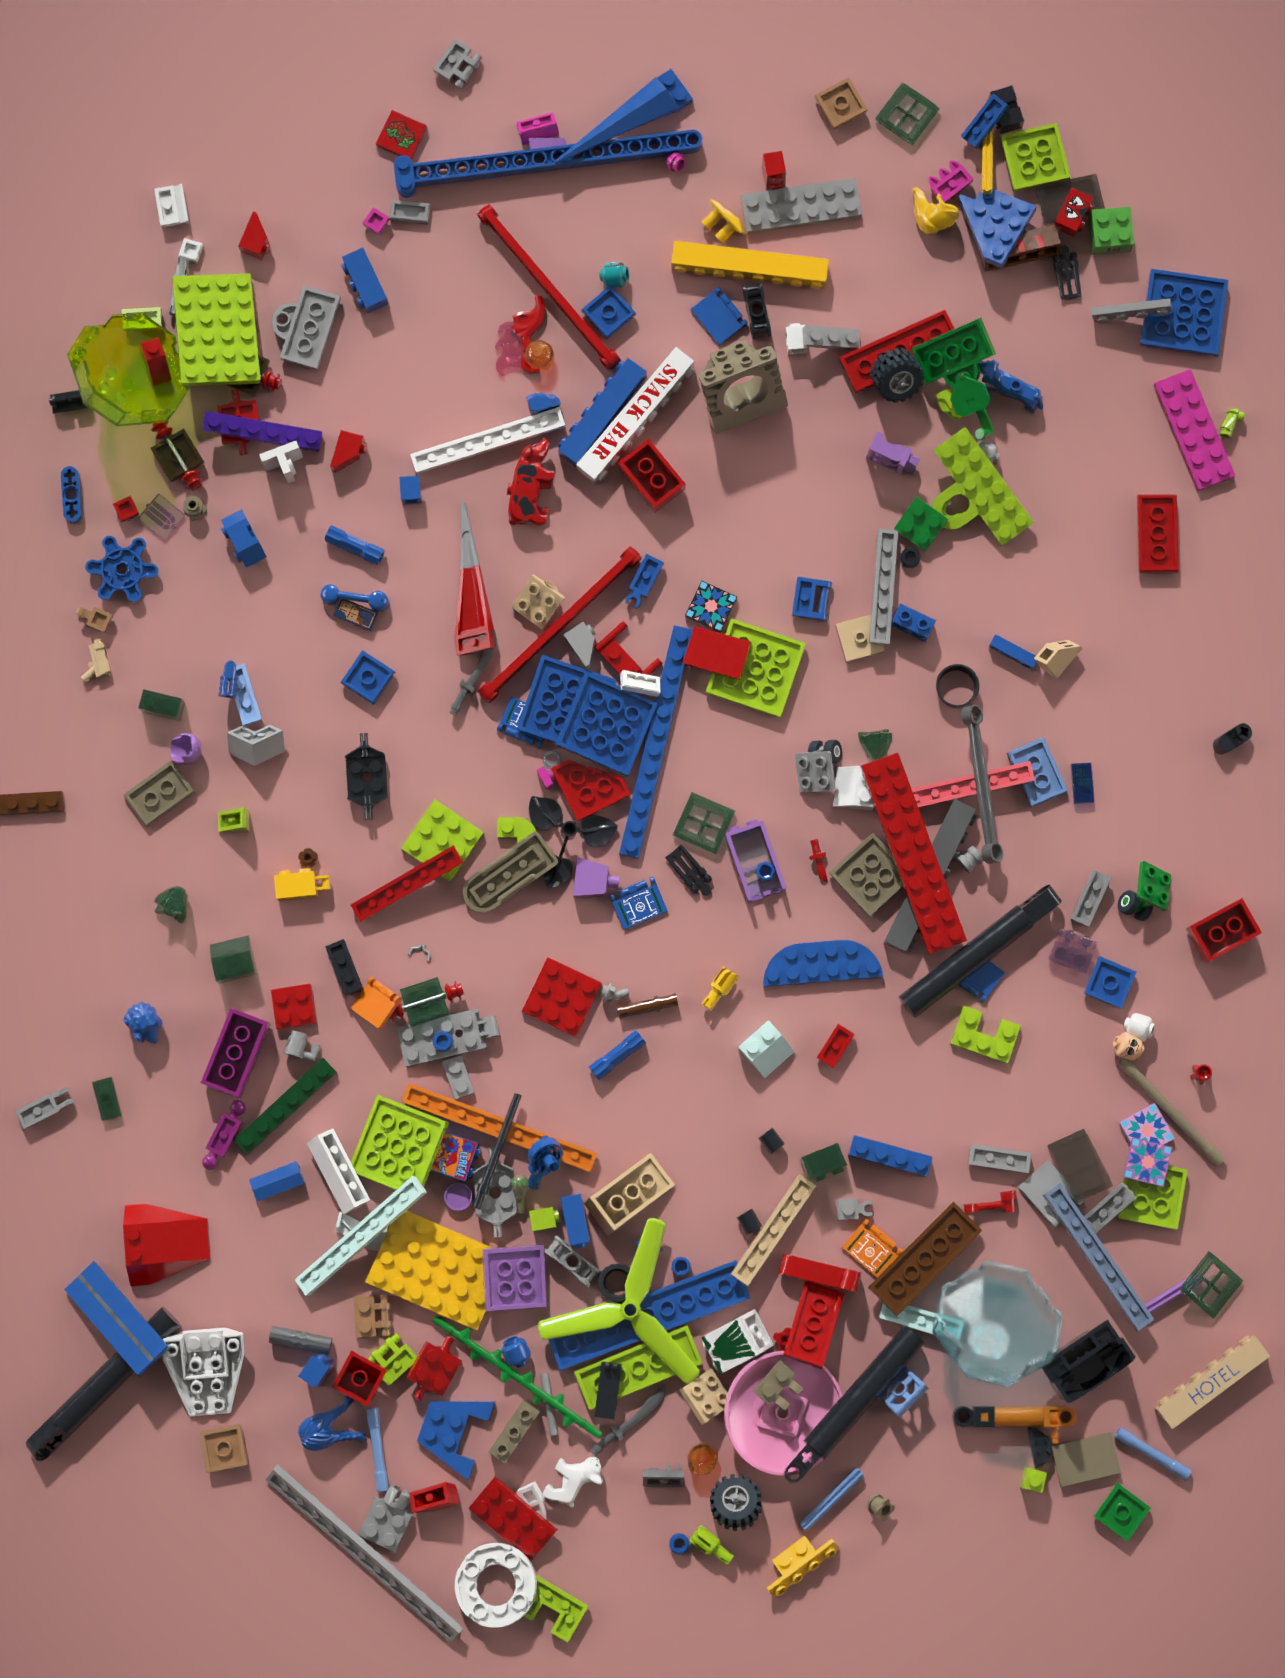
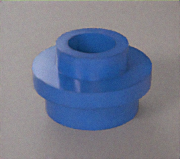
M678 1533L670 1538L669 1547L673 1553L684 1554L689 1549L690 1543L686 1535ZM677 1540L683 1541L682 1547L678 1548L675 1545Z

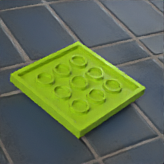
M731 618L725 635L751 642L740 680L712 673L706 693L781 718L806 643Z
M377 1095L355 1149L351 1164L358 1175L396 1190L412 1176H415L424 1187L449 1122Z

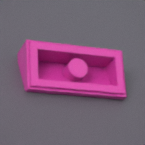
M554 113L516 122L523 145L529 143V138H551L559 135Z

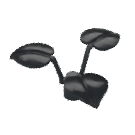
M532 796L529 802V817L532 824L542 831L548 830L551 825L561 827L560 834L564 842L559 857L556 856L558 863L541 875L547 887L555 888L564 884L572 874V862L569 859L562 858L568 840L574 839L576 833L584 834V841L589 846L602 847L609 842L618 825L610 819L598 815H591L582 820L581 828L583 831L573 821L555 823L562 816L561 806L553 799Z

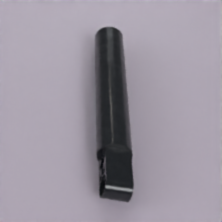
M1050 884L1042 887L1019 906L1016 905L898 996L901 1003L916 1018L1034 927L1033 924L1057 907L1062 900Z
M161 1307L147 1321L162 1339L172 1336L181 1327L177 1319L164 1307ZM117 1351L28 1438L26 1447L37 1461L46 1460L134 1373V1370Z
M903 1325L803 1440L806 1445L784 1470V1478L787 1482H799L820 1457L825 1459L925 1343L914 1331ZM803 1453L805 1455H807L808 1453L812 1455L810 1457V1459L812 1460L811 1463L809 1461H807L806 1463L802 1461L804 1459L802 1455ZM790 1468H796L799 1471L797 1479H791L788 1476Z

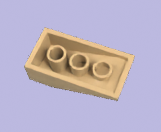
M650 1153L591 1196L583 1204L608 1236L675 1186V1184Z

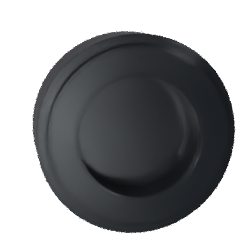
M915 548L904 549L900 556L902 565L906 568L916 567L920 561L918 550Z

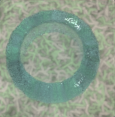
M547 751L542 757V762L547 768L551 769L560 764L561 758L557 752ZM548 755H555L557 762L550 765L546 762V758Z

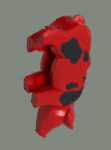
M543 438L540 443L526 446L522 450L514 471L512 484L508 483L506 495H510L508 506L510 525H522L528 522L536 526L546 524L548 507L543 508L535 504L538 500L540 489H551L554 471H548L541 467V463L545 459L550 446L546 438Z

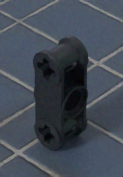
M762 282L750 286L742 285L752 340L759 336H772ZM754 307H759L762 310V312L760 314H754L752 312V309Z

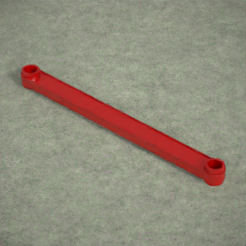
M488 204L480 209L477 213L480 221L485 226L489 224L601 357L599 360L608 371L619 365L621 359L613 349L609 351L497 219L498 214L494 208Z
M628 547L621 554V560L499 676L491 683L489 681L486 682L478 690L483 700L491 703L500 694L498 690L628 567L633 568L642 559L640 553L635 548Z

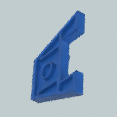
M430 1401L417 1441L469 1480L475 1460L458 1455L456 1452L469 1415L489 1421L495 1401Z

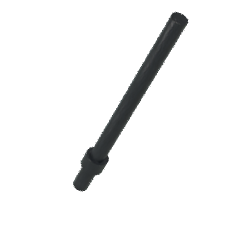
M514 1093L484 1177L481 1184H478L476 1190L478 1193L472 1206L475 1209L480 1210L484 1197L488 1195L490 1190L491 1178L522 1097L520 1094Z

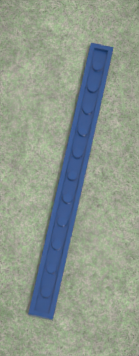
M673 626L660 681L661 693L656 697V703L658 704L650 722L619 855L639 859L685 667L683 660L693 629Z

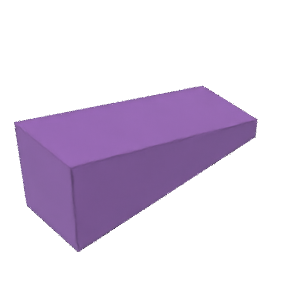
M529 138L530 149L566 145V139Z

